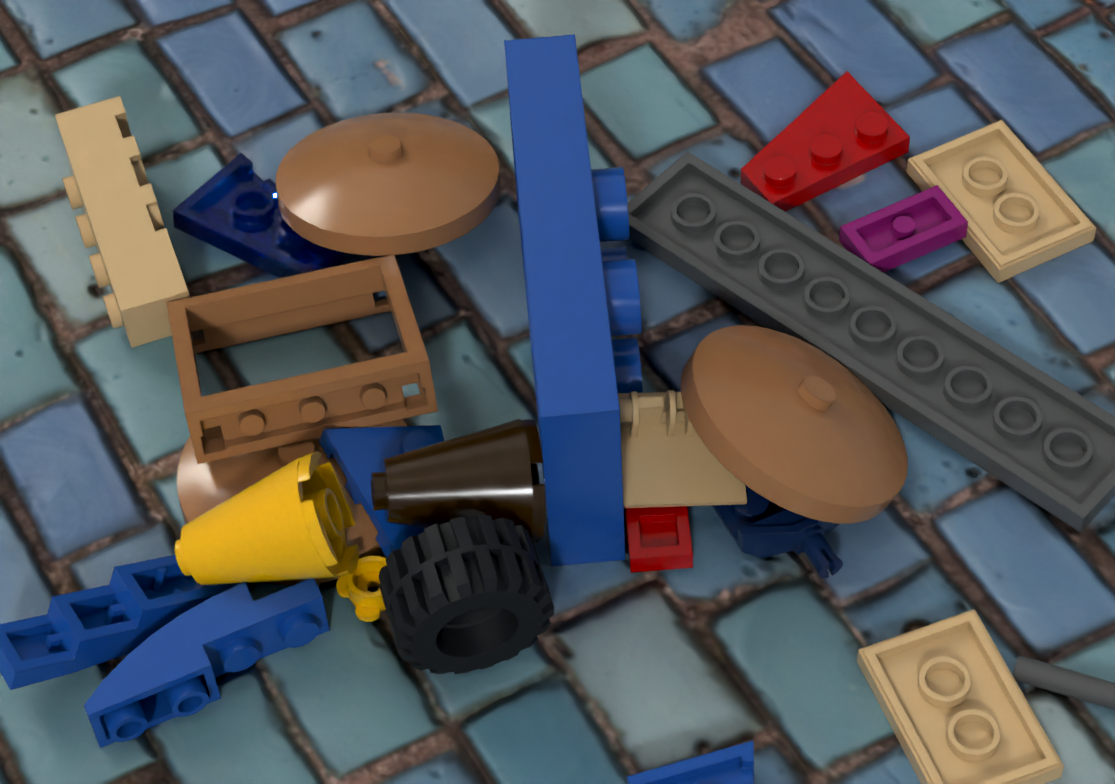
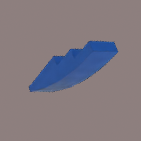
M175 555L114 567L109 585L52 596L46 615L0 624V673L10 690L72 674L126 655L182 613L241 583L200 585L194 580L192 575L185 576L182 573ZM246 583V586L249 592L251 593L252 586L250 583Z

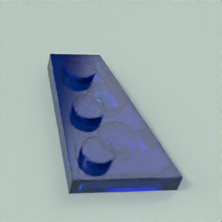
M242 153L173 210L174 228L279 278L335 267L343 262V252L314 244L292 230L280 213L276 183L270 178L263 181L253 172V163Z

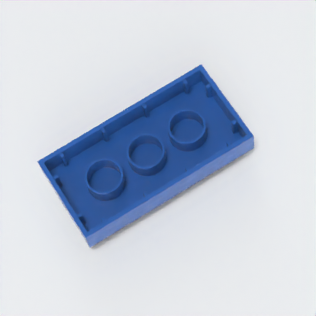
M575 34L504 40L516 193L539 438L543 458L542 470L545 484L551 566L625 560L621 428L618 393H630L632 391L643 393L637 337L611 340V336L641 334V306L635 259H627L626 247L600 248V242L629 240V215L623 167L591 169Z

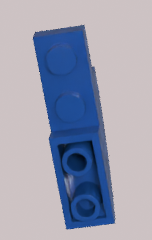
M307 579L253 601L246 583L243 582L189 609L153 633L110 672L84 704L99 747L102 748L114 742L130 741L140 736L148 728L177 716L186 717L199 712L207 704L221 699L215 677L228 672L245 670L259 659L288 647L304 646L316 636L330 631L323 596L315 580Z

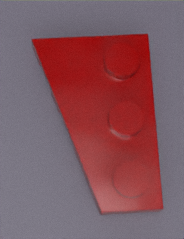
M846 71L741 168L740 184L786 212L908 153L910 136Z

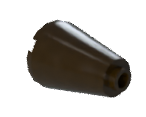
M516 419L383 459L382 472L371 473L373 510H384L387 523L427 528L434 524H444L450 522L451 519L464 516L465 519H470L478 515H489L492 517V520L503 517L513 520L515 526L522 525L528 531L533 542H539L544 537L546 496L545 484H539L537 463H543L535 421L533 419Z

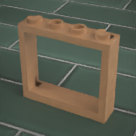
M395 255L377 257L166 302L184 411L197 464L319 438L324 429L363 428L438 411L429 358ZM385 291L387 299L374 301L373 293ZM391 311L403 353L202 396L195 353ZM203 329L204 338L192 340L191 332ZM417 383L420 394L404 397L402 386ZM221 426L223 437L206 441L204 429Z

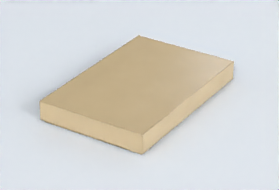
M1003 120L909 158L907 161L906 172L921 191L938 185L968 221L967 236L962 240L997 283L1094 241L1096 227Z
M975 609L858 649L857 663L921 784H1045L1062 777L1063 763Z

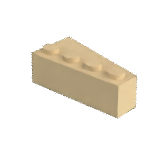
M117 96L55 114L72 173L71 176L62 178L71 209L74 210L82 207L85 213L75 216L85 249L93 246L97 248L98 253L89 256L99 288L110 285L112 294L102 297L112 328L116 329L124 326L131 348L172 336L166 302L190 298L167 228L164 227L152 185L148 182L134 135L131 136L121 97Z

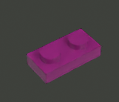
M936 185L840 226L839 242L847 251L884 273L967 236L968 221L940 187Z

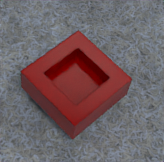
M687 506L625 508L631 573L693 568V551Z

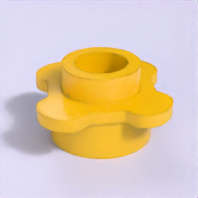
M366 556L358 559L357 569L352 574L339 577L336 583L338 595L348 598L353 603L356 617L364 622L377 620L381 615V611L386 609L379 587L380 570L387 565L386 557ZM371 587H379L376 592L368 591Z

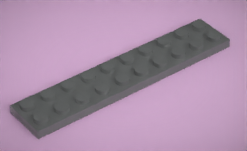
M687 151L628 202L629 240L763 327L796 337L831 356L858 377L883 405L1080 533L1115 496V416Z

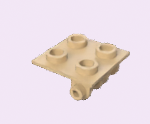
M667 390V392L637 393V391H632L630 393H618L624 508L747 504L746 485L714 457L698 436L684 408L681 392Z

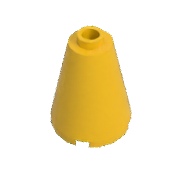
M319 451L302 455L183 525L181 539L175 542L174 547L176 560L182 573L185 576L192 575L194 580L200 585L335 578L352 574L358 566L359 547L358 544L347 547L344 528L354 526L355 521L344 486L331 462L318 465L322 453Z

